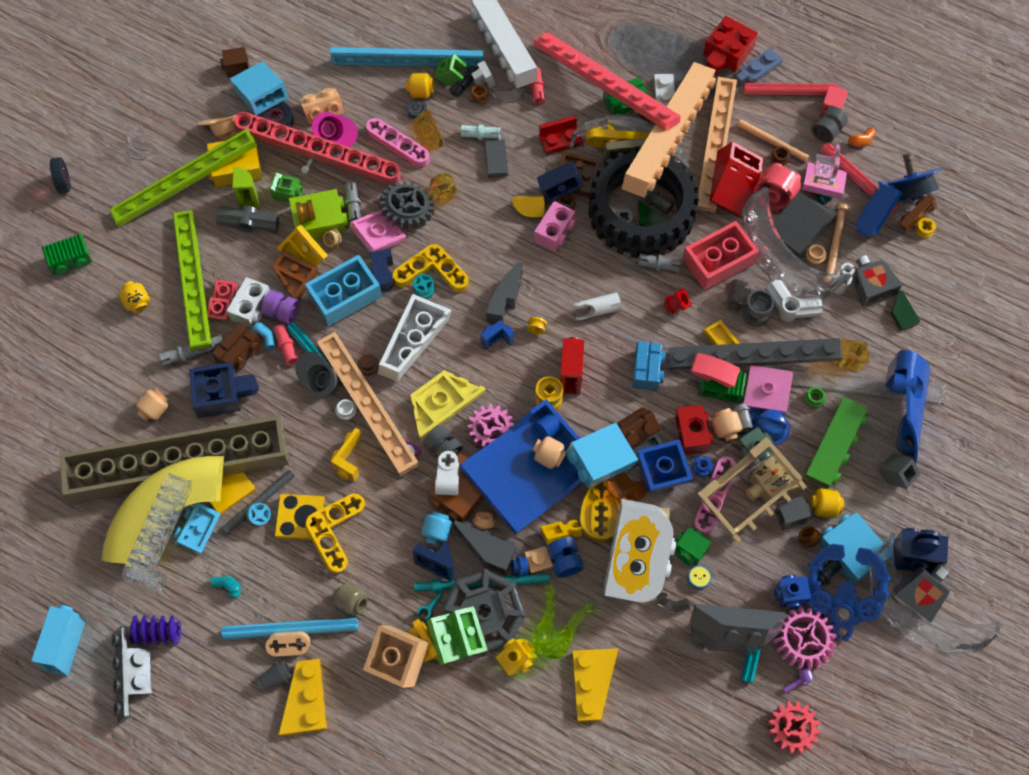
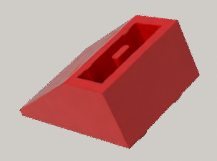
M733 141L719 149L716 156L710 202L739 217H743L753 195L754 187L760 179L763 158Z

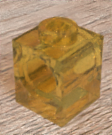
M842 338L840 342L842 359L841 361H836V366L861 371L864 364L869 362L870 351H867L868 343ZM850 353L856 354L857 357L852 356Z

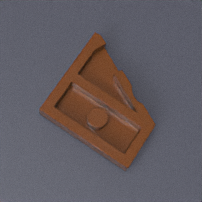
M930 193L926 197L924 195L920 197L915 203L916 207L911 212L908 210L901 217L900 225L906 232L910 231L920 219L925 218V214L930 209L934 211L937 208L936 199Z
M282 251L272 266L273 271L289 294L298 300L301 299L306 291L305 284L313 280L318 273V268Z

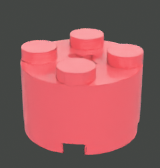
M773 163L772 166L764 171L754 187V195L757 194L759 197L758 202L771 211L785 209L800 191L801 176L779 163Z

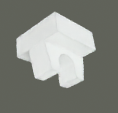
M485 61L478 63L479 69L472 73L475 84H487L488 88L495 86L493 76Z

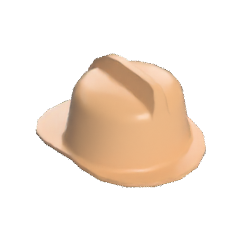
M236 115L212 118L197 123V125H208L213 134L223 140L238 134L234 121Z

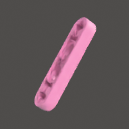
M372 118L367 121L366 129L371 138L416 167L422 168L429 164L430 157L426 148L381 119ZM387 135H394L395 139L388 141L385 137ZM405 144L411 146L407 151L401 150L400 147Z
M727 456L720 458L710 483L721 477L725 463L729 464L731 469L736 465L735 460ZM732 480L725 485L723 491H717L709 498V500L717 503V510L719 512ZM703 502L700 505L693 527L704 535H708L712 532L717 519ZM705 515L709 516L705 529H702L700 523L703 522Z

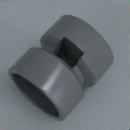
M829 106L823 112L820 119L812 126V133L819 141L831 143L847 124L848 117L842 109Z
M765 290L751 292L743 311L744 320L754 327L765 325L774 306L773 296Z
M442 424L434 427L422 442L431 453H435L437 459L444 451H452L458 455L464 448V445L456 437H451V432Z

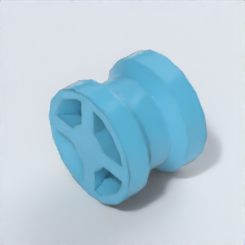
M263 503L252 504L246 513L248 521L253 525L267 523L271 515L270 509Z

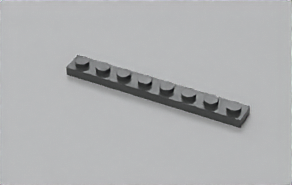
M840 338L669 347L670 370L691 369L697 353L721 359L735 366L841 361L842 359Z

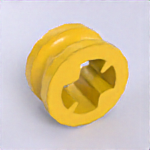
M922 218L918 222L915 231L921 238H929L936 229V223L930 218ZM924 226L925 228L927 226L929 230H924L922 227Z
M530 317L527 331L535 335L544 334V327L547 325L546 320L540 317Z

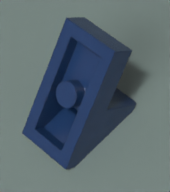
M447 542L441 546L437 553L431 548H425L419 544L413 549L415 565L451 582L454 580L453 563Z

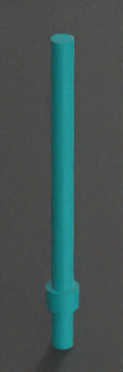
M549 574L502 577L511 582L515 581L517 585L550 583ZM432 579V582L414 583L415 592L433 591V593L442 592V590L452 589L455 582L454 580L451 582L449 580ZM483 581L469 585L467 588L483 587ZM489 581L488 587L498 586Z

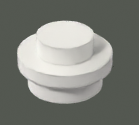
M344 399L336 405L335 412L341 420H350L356 415L357 407L353 401Z

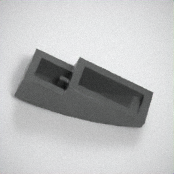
M523 263L515 265L495 289L486 312L487 323L495 324L500 320L504 323L507 307L515 309L523 274Z

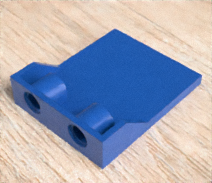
M547 399L531 409L511 429L459 466L461 471L515 535L584 484L579 479L576 467L568 460L567 452L559 467L555 466L552 469L543 466L534 459L535 452L532 450L538 439L543 441L545 437L549 436L562 443L564 451L568 449L571 442L580 439Z

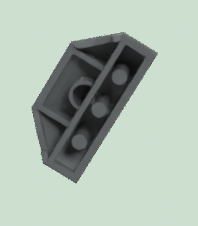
M695 604L690 625L709 651L754 655L781 632L786 613Z

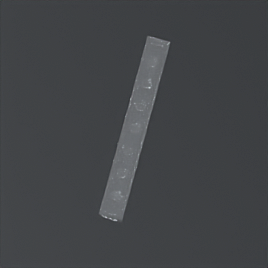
M775 364L774 369L793 372L791 388L810 389L812 387H819L824 392L906 401V395L890 392V388L885 386L886 376L786 364ZM929 382L926 404L944 406L946 403V384Z

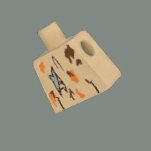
M771 456L753 472L750 478L753 486L746 489V494L751 501L761 496L767 503L790 484L793 479L778 461ZM796 484L787 494L789 496L794 495L801 488Z

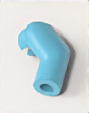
M255 323L251 330L264 338L265 349H274L276 346L273 330L263 323Z

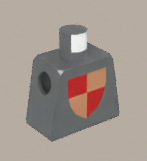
M867 256L857 259L856 263L859 268L855 271L853 282L862 307L899 293L902 283L884 261L880 260L871 263Z
M940 563L931 573L920 566L897 584L893 591L898 598L931 623L950 593L947 585L942 582L949 575L950 571Z

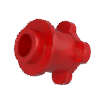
M682 288L679 292H675L673 296H666L664 306L669 313L676 315L680 310L685 311L687 307H691L692 302L688 298L686 290Z

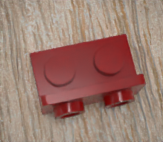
M576 116L564 117L561 120L546 122L539 126V139L546 155L583 145V139L577 127Z

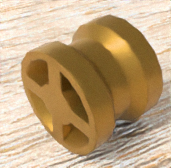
M307 200L306 203H295L300 223L306 219L316 220L312 200Z

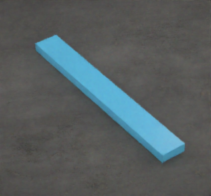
M330 47L332 65L438 67L440 61L450 58L453 53L466 63L465 68H469L472 65L479 68L477 64L483 61V51Z

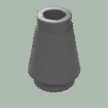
M285 661L276 662L256 679V683L263 692L289 682L293 675Z

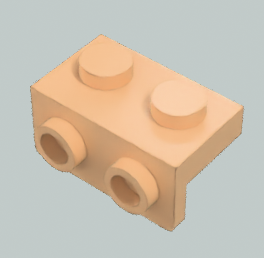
M326 88L320 93L308 94L299 99L300 106L309 125L312 124L314 118L319 113L331 112L337 115L345 113L340 95L335 88Z

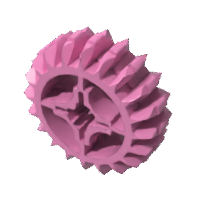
M801 607L797 610V613L794 610H790L789 616L786 615L781 632L776 636L778 638L773 640V644L780 645L776 649V653L783 652L784 655L781 659L783 661L787 658L790 659V667L797 663L798 670H801L804 664L809 670L812 669V666L818 669L821 667V663L826 664L829 661L828 657L833 656L834 652L831 649L836 647V643L832 640L836 638V634L829 633L833 629V625L826 626L825 623L828 621V618L825 617L821 620L819 618L820 612L812 615V609L808 608L806 613H804ZM796 623L808 624V626L804 629L798 628L797 626L794 628L791 625ZM815 629L819 632L822 643H820V640L815 636ZM807 632H809L808 635H807V639H806L807 642L804 643V644L802 645V647H801V644H802V642H803V641H802V639H803L802 636H803V635L805 636V634H806ZM787 634L789 635V638L794 641L795 649H793L790 646L787 639ZM805 649L819 652L811 656L801 654Z

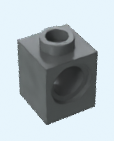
M803 496L791 499L788 503L786 501L778 503L774 510L782 531L807 523L812 514L811 507L808 502H805Z

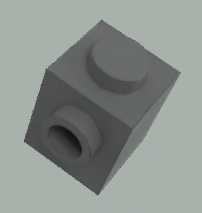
M892 453L879 467L887 483L908 489L921 475L913 458Z

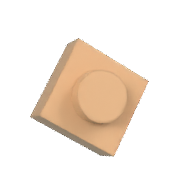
M546 546L525 552L531 575L553 569Z

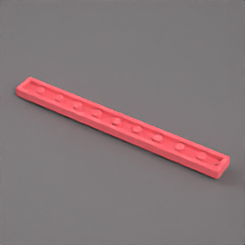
M549 32L534 39L535 47L664 130H668L680 123L681 116Z

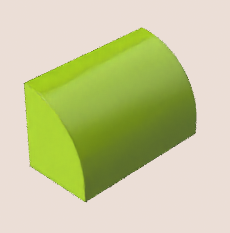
M233 167L232 188L239 208L251 206L260 209V201L252 176L245 169Z

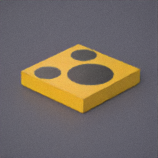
M280 494L275 531L276 539L311 540L305 529V522L312 513L324 508L325 497ZM312 519L310 526L317 528L319 533L315 536L318 538L321 535L319 530L320 521L315 522Z

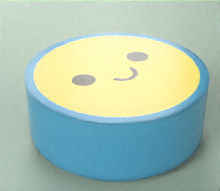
M695 566L688 574L689 584L698 590L706 588L711 581V573L704 566Z

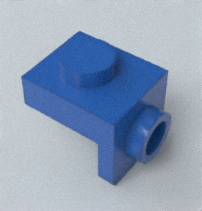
M501 320L493 326H487L480 334L481 344L485 349L501 338L509 346L513 344L514 332L509 325H504Z

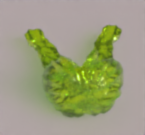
M548 584L545 586L547 600L545 602L544 615L534 629L532 643L538 654L544 655L549 659H559L567 653L573 644L574 633L584 620V617L596 610V604L588 602L584 607L576 611L565 627L556 629L553 622L556 612L555 586Z

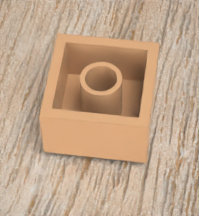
M379 625L363 670L402 688L414 687L430 642L395 627Z

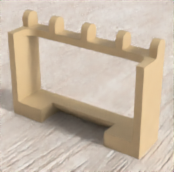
M766 437L717 480H713L702 489L697 497L739 544L742 541L737 535L739 531L747 525L755 531L757 527L752 521L764 511L770 517L773 516L774 512L770 509L773 503L781 497L788 503L791 501L787 494L790 489L796 484L802 490L807 488V486L801 480L802 476ZM768 450L792 477L793 481L734 529L711 503L709 498Z

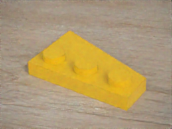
M619 648L572 651L577 722L601 721Z
M320 658L296 662L279 731L280 737L327 730Z

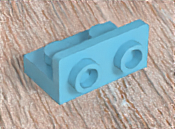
M201 503L189 505L183 514V518H185L183 525H178L172 536L175 538L173 544L176 546L181 545L197 554H201L221 513Z

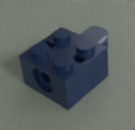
M232 362L189 369L192 406L198 418L241 411L239 398L256 395L259 391L256 377L252 374L237 376Z
M915 528L902 529L891 543L890 569L913 572L922 566L931 573L939 563L945 566L948 561L949 537L942 536L941 533L934 530L926 529L918 532Z

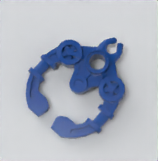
M833 543L823 548L814 557L813 561L807 565V568H809L808 584L811 594L809 606L813 611L823 613L832 622V633L836 634V640L841 638L838 634V629L841 627L845 628L847 633L842 637V640L847 642L852 636L855 625L864 620L874 621L881 615L882 607L887 596H889L887 589L891 576L888 575L883 561L876 552L869 548L859 547L856 561L861 565L873 567L875 571L874 578L879 579L878 589H873V597H866L860 601L857 597L855 585L850 581H845L840 584L836 594L832 596L829 591L820 588L822 581L818 580V571L823 570V564L826 560L838 561L845 557V545ZM840 608H845L849 611V619L840 617Z

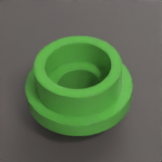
M812 387L806 391L804 400L808 406L819 408L824 405L826 394L821 388ZM812 396L817 397V398H818V401L813 400L811 397H812Z

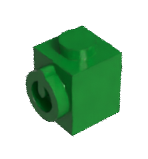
M688 528L685 533L681 531L674 542L677 545L674 554L683 563L689 566L693 564L697 566L712 542L706 539L705 535L699 530Z

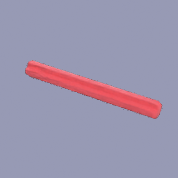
M745 83L744 94L826 95L829 86L839 88V85Z
M830 143L823 145L821 152L839 169L847 171V176L872 197L879 187ZM896 203L895 207L893 208V210L891 211V213L894 212V211L897 209V206H898L897 203Z

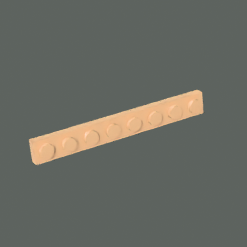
M718 77L698 191L699 202L697 210L711 213L716 211L717 205L710 202L717 151L727 145L737 84L735 79Z
M336 332L317 341L319 348L333 370H335L339 380L398 474L402 476L418 467L417 459Z

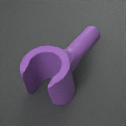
M806 668L798 671L800 679L783 688L784 692L787 693L797 686L809 684L813 677L811 670Z

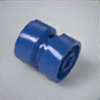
M573 537L558 539L547 546L550 559L555 561L553 568L556 577L572 576L584 569L581 556L576 554L578 547Z

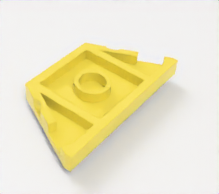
M444 370L413 392L410 396L419 438L421 440L424 439L434 427L440 424L443 425L485 394V387L473 385L468 380L462 377H455L452 373Z

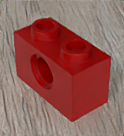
M703 404L677 407L675 420L684 454L708 452L710 444H713V437L711 431L708 432L707 429L709 417L708 413L704 412ZM696 427L699 432H692L690 428Z

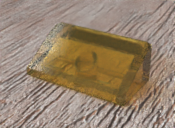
M427 109L411 122L422 147L431 151L443 147V139L430 110Z

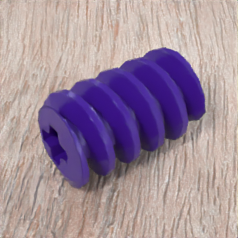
M137 615L133 616L130 625L131 644L134 642L136 645H141L143 642L146 645H150L152 642L155 645H159L161 642L164 645H168L170 642L174 645L179 644L181 621L175 622L174 615L170 616L169 622H166L164 615L161 616L159 622H157L155 615L151 617L150 622H148L146 615L142 617L141 622L138 621Z

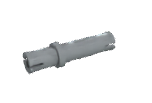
M221 335L211 338V348L191 351L189 345L183 347L179 345L177 349L159 353L163 366L180 360L184 362L187 358L215 350L223 340Z

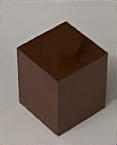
M245 47L222 50L223 58L220 59L221 69L226 70L227 77H234L249 69Z

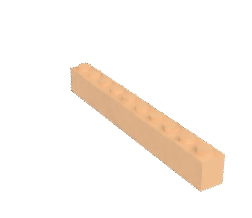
M696 62L693 63L667 105L669 109L681 116L680 123L668 130H664L658 125L654 126L625 173L623 190L645 198L648 191H653L656 179H660L663 167H667L670 155H674L677 143H681L684 136L683 132L687 133L691 124L690 121H694L697 110L700 111L703 101L709 95L710 89H713L716 78H713L715 69Z

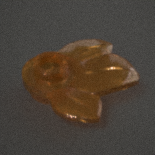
M625 472L618 474L614 481H606L609 494L618 500L619 505L621 499L639 502L646 496L643 481L632 483Z

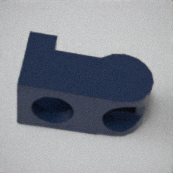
M391 249L371 252L374 277L379 283L382 292L390 291L394 285L392 273L388 269V265H393Z

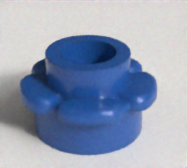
M698 456L693 461L692 469L698 476H708L714 469V465L711 463L712 460L707 456Z
M517 555L516 559L512 560L511 569L513 574H516L518 577L528 574V561L526 557Z

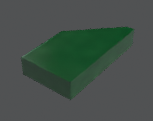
M638 202L640 226H656L667 221L643 202Z
M900 290L891 311V316L899 330L903 331L919 325L920 319L903 290Z

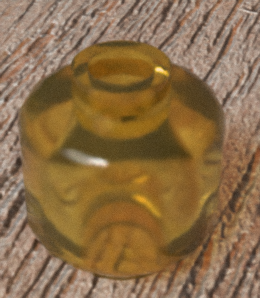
M437 174L430 181V190L436 201L447 203L456 197L458 189L454 178L450 174Z

